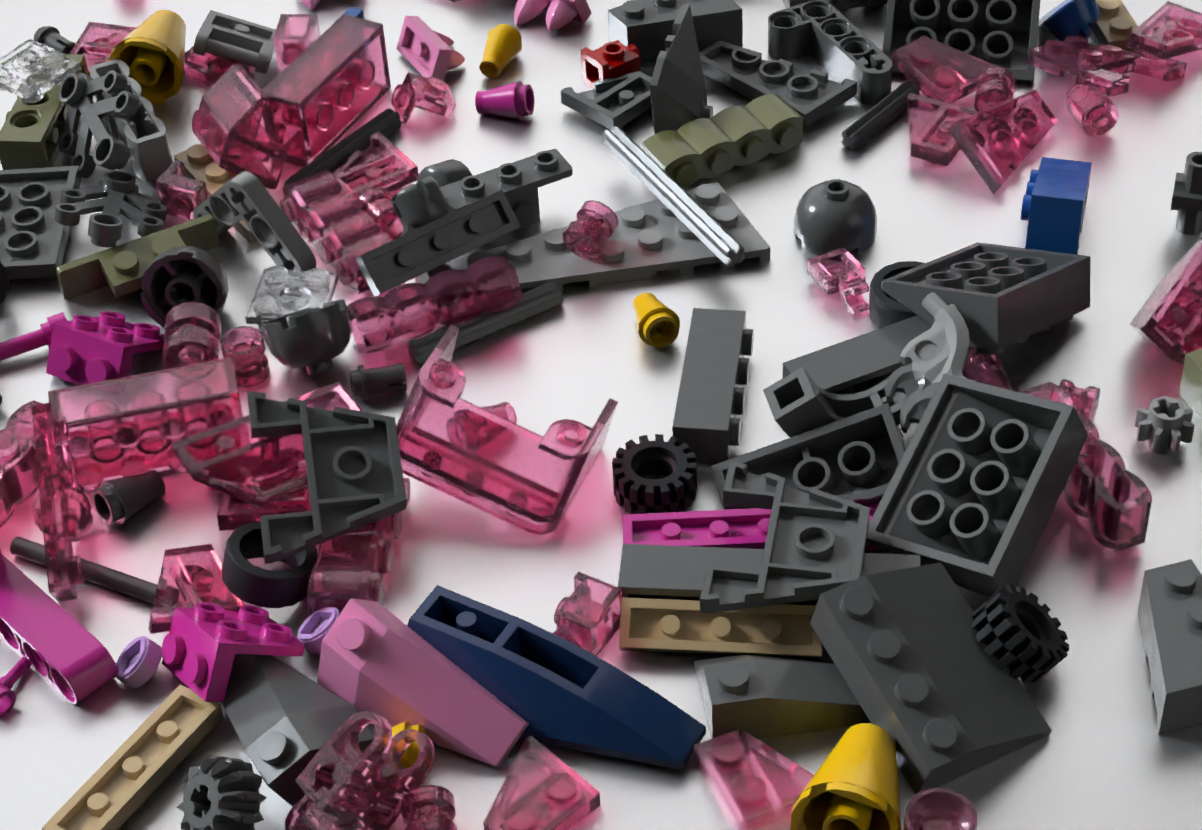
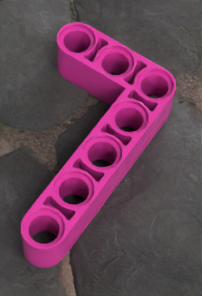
M0 549V637L21 657L28 658L31 661V666L72 704H77L117 676L118 668L108 650L91 633L9 561Z

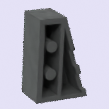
M630 0L621 6L608 10L609 42L619 40L625 46L634 44L640 51L642 63L656 61L660 51H666L665 40L668 35H672L673 23L682 4H690L699 52L719 40L743 47L742 8L732 0Z
M1192 559L1145 570L1138 617L1145 658L1149 662L1152 697H1155L1158 715L1156 721L1158 735L1202 724V574Z

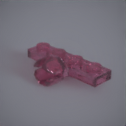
M51 403L31 405L39 493L33 502L32 516L36 526L43 532L48 589L49 593L58 602L77 599L76 585L83 584L84 577L80 556H73L72 541H79L88 533L94 519L90 513L93 507L91 501L82 490L74 486L71 463H64L62 445L70 444L69 427L66 417H60Z

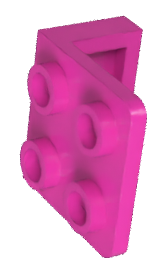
M103 311L100 312L99 317L75 315L72 321L53 324L46 373L114 398L126 396L133 354L171 348L173 338L161 334L160 327L156 325L126 322V316L116 312Z
M197 603L195 608L175 607L169 634L165 636L162 644V664L205 702H224L235 654L300 657L303 656L305 644L292 635L291 628L277 624L269 617V612L263 608L243 605L239 611H229L218 605Z

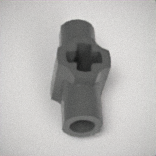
M1197 151L1188 154L1186 157L1184 173H1176L1171 210H1178L1176 229L1178 232L1186 235H1198L1202 232V152Z

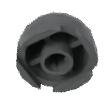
M832 179L810 187L799 200L794 218L795 238L801 239V247L807 252L819 257L846 258V251L858 248V254H860L874 243L877 233L876 209L868 193L860 186L848 181Z
M175 246L159 254L145 270L142 277L143 291L141 293V301L149 316L163 328L173 330L174 327H191L186 333H196L210 327L223 311L229 291L227 274L220 262L207 251L194 246Z
M344 299L323 303V308L309 307L270 320L267 324L260 325L271 354L287 367H306L309 375L334 367L331 359L345 351L350 342L352 331L350 315Z

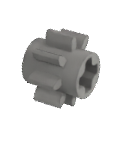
M1163 396L1151 399L1149 410L1145 408L1137 409L1135 426L1138 430L1136 440L1144 441L1145 446L1149 450L1158 454L1178 452L1180 441L1185 443L1192 442L1195 426L1191 423L1193 411L1185 410L1184 404L1173 397Z

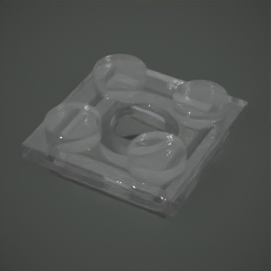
M28 39L0 57V91L10 92L21 97L27 103L38 102L44 98L45 92L61 84L68 74L81 70L79 62L68 58L66 54Z
M272 266L264 269L245 316L246 323L258 324L259 328H261L260 325L267 324L270 320L309 307L323 308V303L330 302L339 280L338 273L328 272L323 268L297 271L287 270L283 266Z

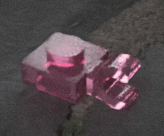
M845 247L807 259V274L827 295L840 292L845 306L852 314L869 309V304L862 297V293L869 291V285L865 281V268Z

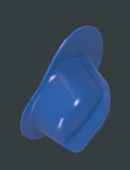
M1065 0L1039 20L1038 25L1045 26L1061 42H1068L1079 36L1087 40L1091 36L1089 29L1100 19L1101 12L1096 0Z

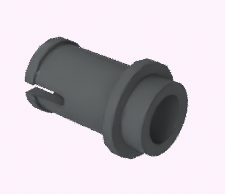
M53 26L40 27L34 34V44L41 53L80 54L78 44L61 36L59 30Z
M403 363L364 369L363 365H358L357 370L349 372L353 397L361 396L362 400H367L368 395L407 391V385L404 383L407 381Z

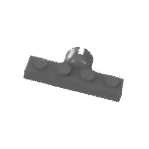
M433 178L421 179L419 183L410 184L396 193L391 199V204L403 226V235L356 258L374 297L520 228L521 226L503 190H499L461 209H454L448 205L437 180Z

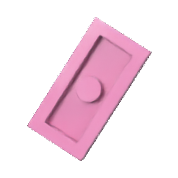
M518 0L514 12V21L516 26L522 25L535 18L543 10H546V25L549 31H553L567 25L572 20L585 24L592 13L586 0Z
M405 16L396 49L429 83L443 84L446 71L460 66L465 61L462 54L450 48L454 44L452 39L433 31L418 16Z

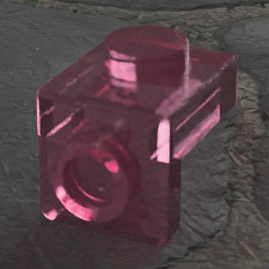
M410 72L407 73L402 85L398 84L391 100L395 112L397 111L401 117L399 119L404 124L407 123L415 107L449 118L456 106L450 87L443 80L436 77L426 78Z
M175 160L156 180V191L159 195L160 203L167 206V215L192 220L194 219V209L209 197L206 182L187 178L184 162Z

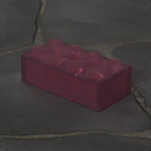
M346 14L342 15L259 92V103L262 109L265 137L268 143L270 158L305 167L329 150L391 88L383 24Z
M232 357L48 391L51 430L70 495L98 489L102 481L144 474L151 470L157 471L161 477L204 469V455L214 454L215 449L251 451Z

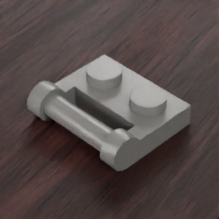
M210 10L195 38L193 53L202 56L208 53L255 67V72L266 74L270 61L279 45L282 31Z

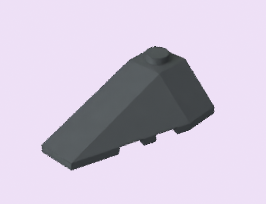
M682 4L673 23L672 35H668L665 40L666 51H660L651 78L650 95L654 134L666 130L677 131L684 124L699 118L711 119L713 117V106H707L706 86L690 4Z
M747 654L694 661V668L713 746L871 723L834 663Z

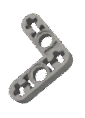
M244 171L235 176L193 211L194 219L207 214H213L217 221L219 236L243 220L280 271L295 282L302 280L316 268L317 262L309 246L260 180L250 172Z

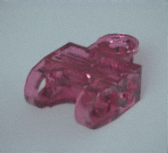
M369 711L352 715L324 743L295 780L306 794L289 811L285 819V830H369L370 828L373 830H388L415 797L432 770L435 760V749L431 739L427 735L413 729L403 730L392 738V728L386 718ZM373 723L376 729L374 740L364 751H361L358 745L359 735L367 725ZM417 741L419 745L418 759L411 767L404 769L401 764V757L412 742ZM320 767L327 768V769H329V770H332L333 773L326 772V771L321 770V769H319V768H320ZM380 803L382 805L391 807V809L388 810L382 808L380 806H377V804ZM303 815L308 820L307 822H304L301 818Z

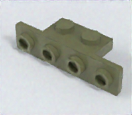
M207 214L60 265L56 268L61 293L64 299L68 300L108 285L116 298L142 289V277L145 270L162 252L175 246H194L205 251L218 247L220 242L217 221L213 214Z

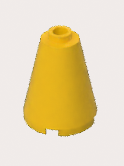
M171 10L156 11L120 41L110 54L109 61L117 58L128 65L131 78L139 83L143 97L148 99L152 105L165 103L166 99L173 95L175 96L182 86L186 41V24L180 15Z
M869 723L851 726L795 801L791 812L790 829L902 830L896 744L890 733L880 726Z

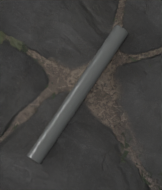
M19 536L15 537L11 542L10 552L18 557L170 610L174 609L178 603L179 593L175 590Z

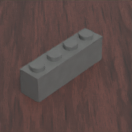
M693 308L672 432L673 437L678 438L679 446L684 442L690 446V453L694 452L696 462L718 464L729 460L731 446H739L741 419L735 418V415H744L745 388H740V385H748L750 359L744 358V355L752 356L754 330L746 329V311Z
M917 315L783 362V378L803 367L813 381L827 392L846 395L865 391L889 378L898 368L905 366L900 362V354L911 340L929 330L932 325Z

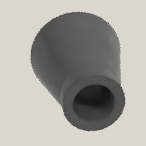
M155 470L144 474L102 481L99 488L92 492V503L97 515L105 524L114 522L123 524L153 500L163 496L166 491L165 484L160 474Z

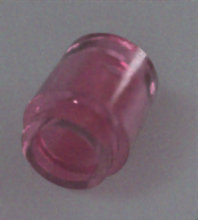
M1080 81L1074 84L1066 94V108L1087 135H1103L1116 124L1119 117L1118 108L1098 84Z

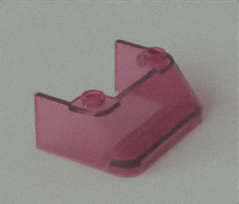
M450 325L420 369L396 425L403 474L529 533L537 535L551 533L559 526L602 451L618 401L609 398L592 428L575 420L562 419L552 423L544 436L532 432L460 398L464 391L466 378L463 371L451 363L459 328Z

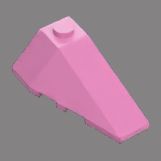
M351 598L322 640L317 683L351 703L366 720L388 728L405 721H409L411 725L422 724L428 742L493 766H500L529 725L528 722L378 602Z

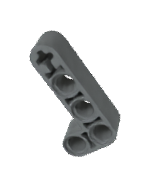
M822 0L809 1L776 11L768 17V54L772 58L791 60L811 54L840 83L845 78L857 81V95L854 97L861 103L869 106H875L891 93L893 62L832 4Z

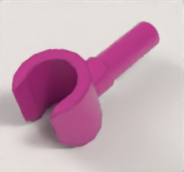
M22 657L5 676L0 678V717L5 716L13 708L16 695L10 689L32 665L31 661L26 657Z

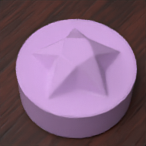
M325 607L314 612L299 628L297 639L305 644V649L309 654H321L322 640L340 615L337 608Z
M141 636L131 641L117 660L118 672L116 678L132 689L144 685L155 675L162 658V647L146 636Z

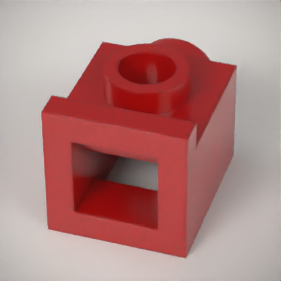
M619 40L606 43L593 51L588 47L580 49L582 81L593 90L594 81L618 78L624 74L640 71L642 57L639 49L634 44L625 46Z

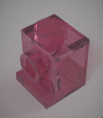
M578 572L574 576V592L570 597H564L556 608L554 623L557 625V629L553 634L598 656L620 628L621 589Z

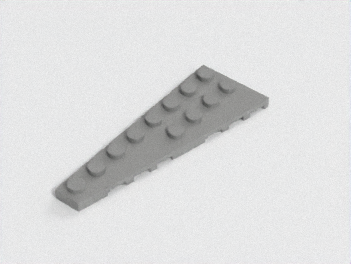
M717 181L686 190L705 211L744 247L742 254L744 259L758 257L760 263L770 261V246ZM659 199L449 261L416 277L415 284L428 307L434 309L477 303L479 299H485L487 294L494 293L512 298L522 294L523 289L536 288L548 282H556L563 291V284L589 280V285L592 287L650 279V276L656 275L657 271L660 270L686 274L694 272L693 266L718 262L721 269L729 267Z

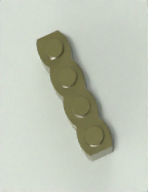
M767 94L752 100L745 107L733 106L726 108L711 119L699 118L684 124L677 131L666 130L658 132L642 143V150L685 189L696 183L700 178L718 177L731 170L735 165H750L763 159L769 153L778 154L793 149L803 141V117L778 94Z

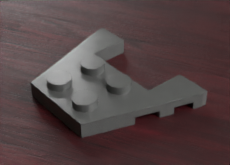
M247 392L251 438L302 435L311 511L260 516L265 564L277 562L406 509L407 499L395 417L335 407L334 411L308 407L306 401L289 398L288 402L266 399L265 393Z
M738 461L729 462L723 490V505L772 510L759 571L707 565L700 596V613H715L819 599L820 594L861 577L870 520L869 507L815 488L806 493L786 486L785 478L768 473L766 478L747 472V465Z

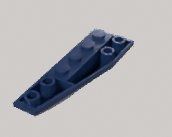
M437 585L409 618L407 624L409 628L529 723L519 739L682 770L706 734V726L657 692L608 662L532 623Z

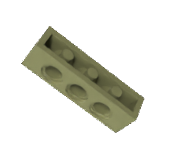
M41 53L34 68L30 69L24 87L19 90L17 100L11 111L7 112L5 122L0 130V161L3 170L53 166L60 151L59 143L64 134L68 113L65 103L59 99V88L64 78L70 73H84L89 76L85 55Z

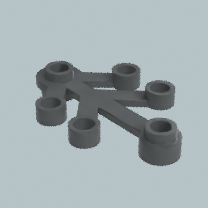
M110 70L105 76L91 79L90 76L84 73H70L64 78L59 88V99L68 108L64 134L61 137L59 149L61 152L73 157L71 166H79L80 174L83 178H88L92 175L96 164L108 170H120L126 166L130 157L129 148L126 147L123 141L112 136L102 118L116 113L130 118L139 108V97L125 91L127 77L114 70ZM102 92L114 96L95 103L92 100L94 95ZM81 114H82V120H81L80 130H79V134H77V129H78V125H79V120H80V116H81ZM92 135L97 141L93 156L89 155Z
M108 171L104 173L103 180L99 182L98 186L62 190L60 203L56 205L54 220L61 225L75 226L80 222V215L102 211V213L90 216L88 235L92 237L91 242L94 245L109 248L116 246L117 241L122 238L124 221L119 217L120 214L137 223V233L144 237L163 230L167 206L154 202L138 193L139 187L135 184L136 177L122 171ZM127 202H130V203L136 205L137 207L141 208L142 211H141L140 209H138V208L132 206L131 204H129V203H127Z

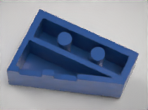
M1042 157L1039 170L1031 169L1021 210V220L1028 221L1025 248L1078 255L1079 236L1082 232L1088 196L1091 162Z

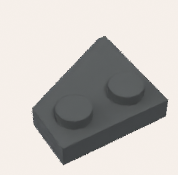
M637 71L621 75L618 78L594 81V90L576 93L572 87H567L561 90V103L608 129H611L613 126L622 127L652 108L650 95L652 77Z

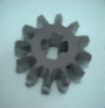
M213 756L212 758H204L200 766L189 768V783L180 785L184 797L183 802L177 806V809L184 812L181 829L255 830L254 823L264 820L259 809L260 804L267 797L259 793L262 776L253 773L251 763L244 762L241 759Z

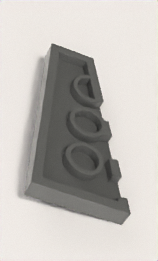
M720 40L699 52L704 75L752 100L767 94H778L803 117V127H807L857 95V81L845 78L842 83L828 80L827 72L813 69L808 74L795 70L793 62L783 59L765 61L762 60V53Z

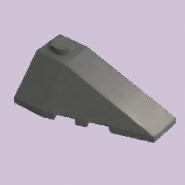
M886 403L712 465L711 468L721 503L725 510L750 508L723 505V490L730 461L744 463L747 465V472L766 478L768 473L785 478L786 486L806 493L815 488L855 503H873L882 499L906 451V447L891 408Z
M235 654L222 704L244 750L266 785L297 811L302 809L380 744L359 711L343 698L272 655Z

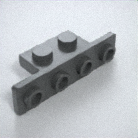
M557 149L538 152L533 156L513 163L502 164L498 168L477 175L467 176L460 181L440 188L448 205L454 209H461L499 190H503L520 226L523 227L540 221L538 187L573 175L572 166Z

